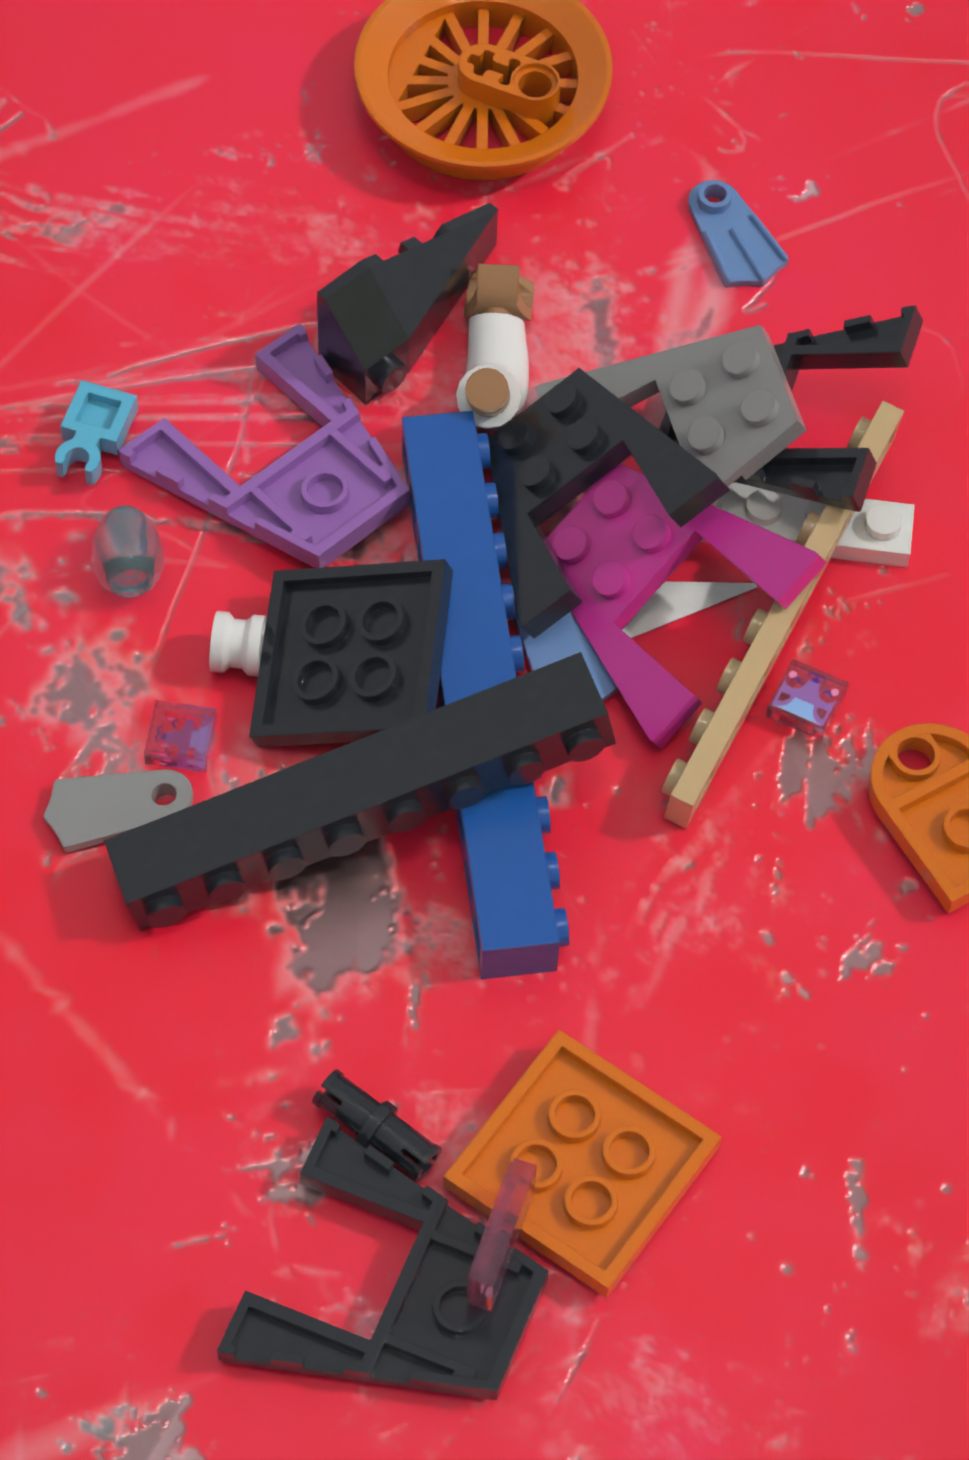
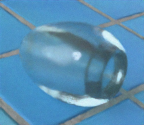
M119 505L110 509L100 520L93 537L91 561L95 574L105 589L117 596L131 598L147 593L157 584L164 567V549L157 529L146 514L133 506Z

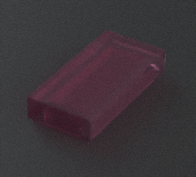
M514 1158L513 1162H509L468 1275L467 1299H469L470 1305L492 1311L535 1192L537 1165L516 1158Z

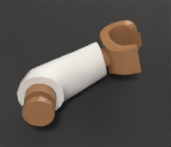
M478 263V270L472 272L468 280L464 318H470L468 325V354L465 375L459 382L456 397L460 412L473 411L475 426L482 429L502 428L507 422L520 414L526 403L529 385V356L524 321H531L534 283L519 275V265Z

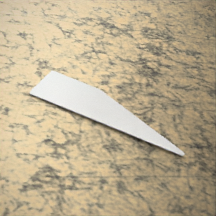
M665 581L622 631L630 638L636 637L757 588V585L755 583Z

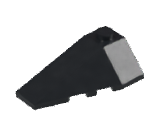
M491 203L443 223L436 231L433 239L421 243L414 236L401 242L398 249L400 254L383 261L377 254H374L359 261L317 292L318 354H322L333 371V376L365 405L382 392H392L404 381L467 289L471 273L478 270V263L484 264L497 245L498 209Z

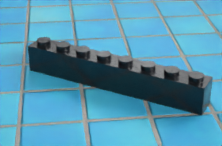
M579 652L106 839L104 843L125 904L140 930L144 931L151 927H167L180 921L189 912L212 903L223 904L239 898L245 890L272 879L285 880L294 877L305 866L325 858L352 854L362 848L366 842L391 832L402 833L410 831L431 816L452 808L464 809L471 807L481 801L487 794L510 785L531 783L541 777L545 771L570 761L582 762L597 756L604 748L616 744L608 712L584 657Z

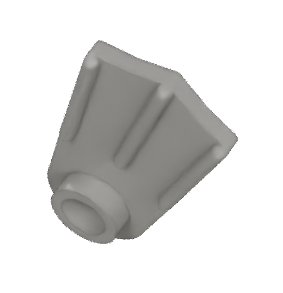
M169 769L57 779L54 781L51 798L43 816L46 824L56 834L64 851L68 853L104 843L106 839L190 807L194 801V794L187 777L178 771ZM164 794H171L176 797L168 805H158L155 803Z

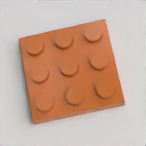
M558 1030L443 1176V1187L607 1298L718 1150L722 1136L561 1030Z

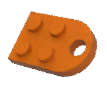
M921 723L904 727L890 735L880 745L873 758L868 779L869 798L880 820L949 914L969 903V735L954 727L937 723ZM906 750H918L929 758L931 765L925 769L913 770L904 766L900 762L898 755Z

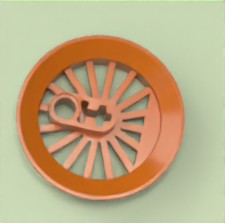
M385 0L366 22L358 39L354 59L355 81L362 104L372 120L389 138L395 141L410 157L432 170L456 178L480 181L507 179L534 171L556 158L565 148L576 142L588 131L602 112L609 96L613 69L611 51L603 29L596 18L579 0ZM478 27V44L470 46L462 28ZM489 27L505 29L496 46L489 44ZM445 34L454 51L441 42ZM521 34L532 38L512 52ZM550 51L555 54L553 56L540 59ZM567 75L571 76V79H560ZM561 103H572V104H571L570 106H567V105H564V104H561ZM475 118H477V147H462L461 144ZM488 118L503 146L502 148L488 149ZM424 119L416 126L412 123L414 121ZM452 125L444 141L435 138ZM514 129L525 136L528 141L521 143Z

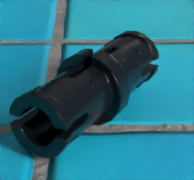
M339 1069L334 1070L321 1084L326 1089L323 1093L318 1090L313 1097L312 1103L317 1107H321L357 1135V1142L366 1148L369 1145L375 1148L408 1173L415 1182L420 1181L432 1168L433 1164L429 1162L431 1158L434 1161L437 1160L442 1152L441 1146L434 1144L399 1118L396 1106L389 1101L378 1102L346 1078Z

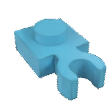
M81 380L60 425L62 440H65V442L58 447L55 453L57 476L64 477L70 464L76 461H83L87 463L84 470L86 484L94 485L99 480L102 474L100 453L104 451L114 455L119 454L118 450L122 447L138 411L137 395Z

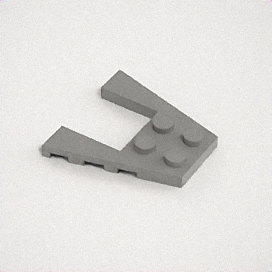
M761 325L585 372L629 407L660 392L679 445L715 472L727 486L731 485L740 476L747 480L807 431L771 338ZM565 378L536 386L538 397H542ZM716 500V501H715L713 504H711V505L715 506L716 504L719 503V501Z

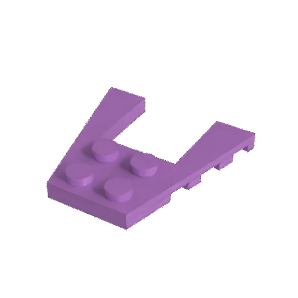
M299 323L255 354L256 366L258 371L317 421L322 428L241 486L237 484L165 418L118 451L121 465L124 468L314 568H323L411 504L410 489L376 437L372 438L360 421V413L350 397L345 398L334 381L333 371L322 354L317 355L308 341L307 331Z

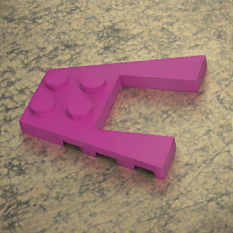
M619 464L590 488L551 532L547 540L582 600V603L571 611L648 738L662 749L703 702L622 631L629 621L702 539L707 541L785 610L822 570L827 562L815 551L713 505L707 507L680 528L668 515L645 475Z

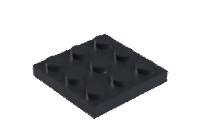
M439 559L274 571L249 734L258 747L352 743L435 710L453 570L447 561Z

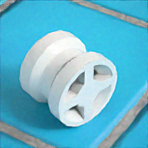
M216 611L210 641V671L224 673L229 668L243 669L248 676L258 677L267 617L254 614L249 619L243 620L235 619L230 612Z

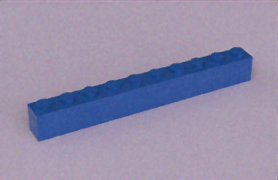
M473 411L402 417V457L406 484L410 489V511L418 561L445 559L453 570L438 689L440 707L516 678L517 672H524L520 635L510 636L507 620H515L516 616L513 587L511 583L501 584L499 569L507 568L505 538L503 532L493 533L491 519L499 517L495 482L485 483L483 469H490L491 466L489 440L487 433L477 434ZM534 782L525 785H510L485 795L481 801L471 807L455 809L481 980L557 971L559 947L569 946V927L565 908L554 909L551 890L560 889L557 854L555 851L545 852L542 834L551 833L547 796L536 797Z

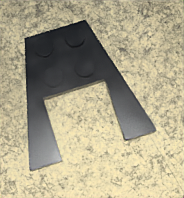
M916 305L901 308L900 317L874 322L871 315L845 320L843 330L813 336L810 329L788 333L785 343L773 346L792 392L799 370L908 367L923 319ZM666 410L659 430L679 445ZM785 448L747 480L740 476L734 482L861 512L877 462L869 448Z
M580 368L555 385L488 438L490 467L493 482H495L497 489L500 521L505 538L508 564L521 627L535 639L582 603L580 596L539 525L632 455L668 515L680 528L730 491L728 486L715 472Z
M326 1117L300 1172V1184L419 1230L417 1238L371 1340L245 1291L217 1349L218 1360L225 1363L497 1400L547 1284L549 1271L480 1222L475 1225L448 1206L446 1198L429 1186H426L424 1189L394 1168L392 1160L370 1145L368 1148L364 1147L344 1133L338 1122Z

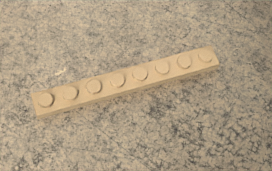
M882 401L872 421L863 416L861 417L847 445V448L870 449L877 462L871 482L895 439L904 414V410L885 401ZM828 504L821 515L811 511L795 543L815 551L828 564L855 511ZM827 564L786 610L774 601L769 613L760 608L756 611L743 638V642L751 645L742 662L733 657L731 658L717 685L716 691L724 695L715 712L704 708L689 738L690 742L697 745L688 763L678 758L665 780L661 792L670 796L664 815L665 819L685 829L687 828Z

